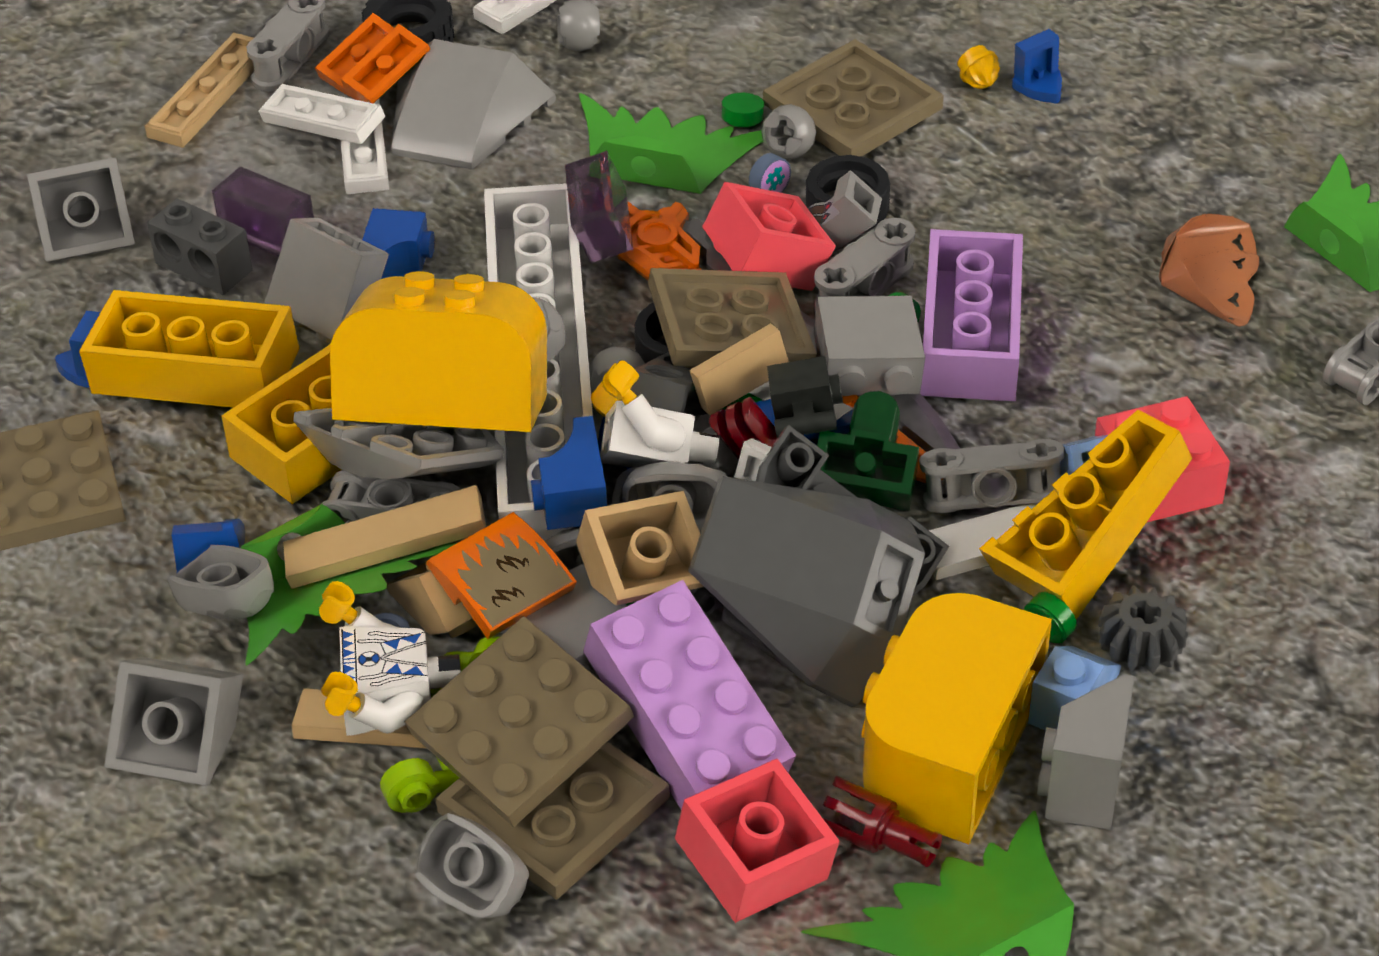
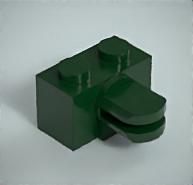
M870 391L862 394L854 404L848 435L830 431L820 432L817 447L829 455L820 470L857 498L868 499L884 507L910 511L918 469L919 447L895 443L900 421V410L897 401L882 391Z

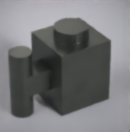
M825 356L767 366L777 439L787 425H790L802 435L837 430L834 404L843 403L839 375H829Z

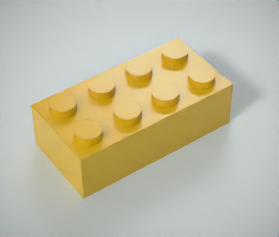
M113 290L79 352L92 394L234 408L287 373L300 348L290 306Z
M331 344L221 415L229 457L291 504H294L332 478L336 472L342 470L331 464L293 422L294 412L332 408Z

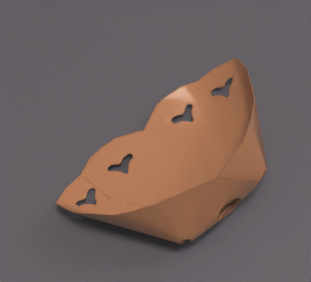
M1203 214L1191 218L1166 238L1159 272L1161 285L1233 325L1241 327L1248 324L1254 308V293L1247 282L1257 272L1259 266V256L1256 252V242L1250 224L1233 216ZM1238 235L1242 236L1240 244L1243 246L1242 251L1237 245L1232 243ZM1244 258L1245 260L1241 262L1242 269H1239L1233 261ZM1235 293L1239 294L1238 299H1236V302L1239 304L1238 307L1228 301Z

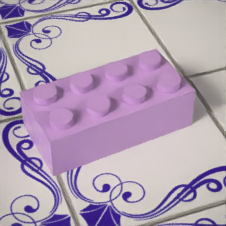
M930 230L923 334L925 363L920 390L922 396L1016 401L1020 354L1023 234Z
M683 580L590 624L583 653L601 682L631 707L634 718L628 722V725L660 777L669 784V791L681 810L684 799L774 759H778L789 773L796 754Z

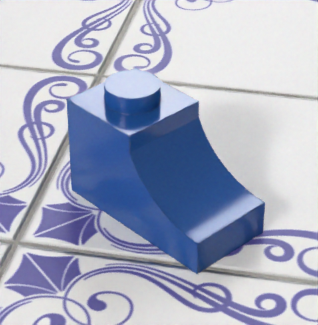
M372 209L362 240L389 253L381 279L393 276L404 277L407 273L422 271L426 258H432L435 247L434 232L428 231L426 212Z
M593 416L573 418V430L567 443L555 454L549 457L538 458L540 479L531 480L534 511L544 510L547 530L581 526L585 510L607 506L606 484Z

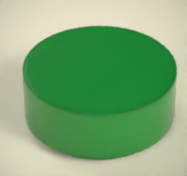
M739 92L729 94L722 100L721 117L725 122L736 127L757 125L764 118V101L759 96L751 93Z
M1037 593L1024 607L1025 611L1052 619L1049 640L1051 643H1063L1077 627L1076 618L1070 608L1062 600L1050 593Z

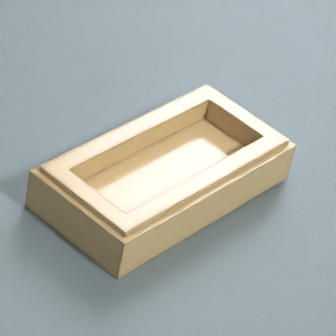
M770 323L689 371L701 408L711 415L768 382L767 366L787 363L789 361L780 330Z

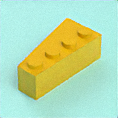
M1136 410L1088 453L1090 458L1070 475L1066 472L1052 484L1054 490L1035 507L1030 509L1027 506L1012 519L1014 525L997 540L994 537L990 538L979 548L995 575L1033 597L1039 592H1047L1058 597L1070 608L1077 620L1192 460L1179 430L1140 410Z

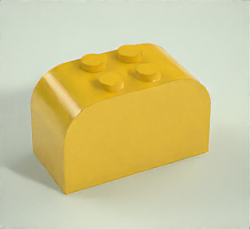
M416 271L407 273L404 277H387L372 283L358 297L336 329L331 341L332 420L531 432L547 397V325L541 308L524 290L507 283L484 281L482 276L474 274L458 275L454 279H436L432 273Z
M968 593L939 595L921 604L911 615L901 636L894 634L889 640L884 655V667L880 674L875 672L871 674L864 690L863 703L866 704V711L861 733L862 738H864V788L896 802L900 817L933 832H938L943 836L970 844L1029 721L1032 684L1048 657L1052 619Z

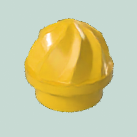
M977 45L968 49L957 62V66L960 69V78L964 83H968L974 88H988L999 77L1000 64L998 56L994 51L987 50L984 45Z

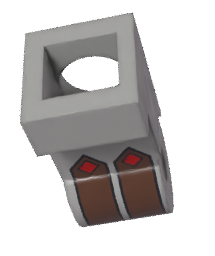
M850 170L838 179L834 196L827 202L815 203L809 206L808 209L836 245L834 249L836 251L876 225L882 198Z

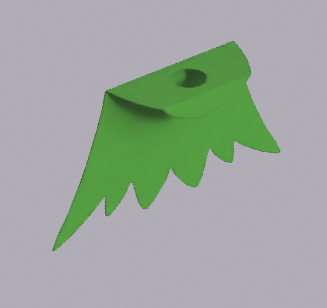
M579 93L589 133L590 164L588 174L701 194L729 166L763 142L761 130L730 138L734 126L724 127L705 135L706 120L704 115L694 116L671 127L666 114L658 107L650 110L638 123H635L631 113L624 107H620L616 116L613 117L593 99Z
M1339 154L1317 192L1308 202L1300 203L1293 210L1284 227L1367 291L1373 292L1379 290V201L1367 203L1370 197V186L1368 183L1351 189V179L1347 164L1342 154Z
M321 504L242 545L241 549L257 553L267 559L274 581V592L271 594L269 602L257 614L247 617L249 644L245 665H249L271 644L282 629L290 634H294L302 626L305 615L320 616L319 607L324 601L322 594L331 582H343L352 589L354 595L383 591L387 589V583L382 576L383 573L415 569L417 566L408 561L437 555L457 543H447L293 589L290 587L285 576V561L279 557L277 552L279 540L288 533H297L300 536L345 524L336 513Z
M1033 811L1019 827L1010 843L1008 851H1004L995 843L988 844L983 856L984 866L981 867L955 857H947L943 861L940 870L941 886L913 882L893 885L894 893L901 903L902 909L868 907L862 909V912L873 921L825 925L805 929L801 933L858 944L895 956H1004L1014 947L1025 948L1028 956H1066L1073 925L1074 903L1064 891L1050 864L1042 842L1037 813Z

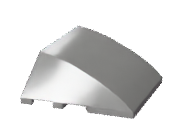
M433 39L428 43L430 51L398 80L391 147L392 155L474 169L506 142L505 135L517 125L525 127L531 122V114L541 105L549 107L556 101V94L512 52Z
M332 408L294 412L293 422L331 464L361 477L388 480L472 469L492 465L503 458L504 449L487 429L332 420Z

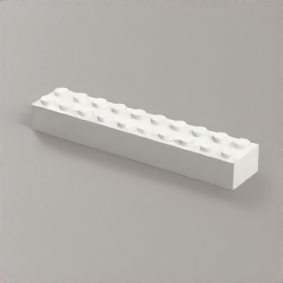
M574 183L484 189L488 281L514 285L524 290L531 297L541 298L549 302L562 315L566 332L564 347L547 362V397L532 431L495 430V439L504 449L503 458L496 462L499 520L514 512L544 541L560 531L570 528L547 530L544 510L534 511L531 480L540 479L538 458L549 457L555 454L567 443L573 430V418L593 416Z

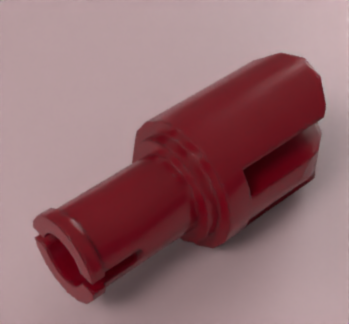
M751 397L744 399L743 403L737 402L728 406L726 411L721 409L711 414L709 418L710 427L719 435L720 439L738 460L744 441L754 439L772 447L777 440L775 426Z
M835 777L832 786L849 793L859 800L875 805L871 814H868L827 795L823 806L865 825L863 835L861 836L839 823L835 824L823 818L837 837L871 853H876L878 850H883L887 847L921 863L924 867H929L932 864L936 855L917 846L916 843L920 841L939 850L942 834L928 830L900 817L896 802L842 777Z

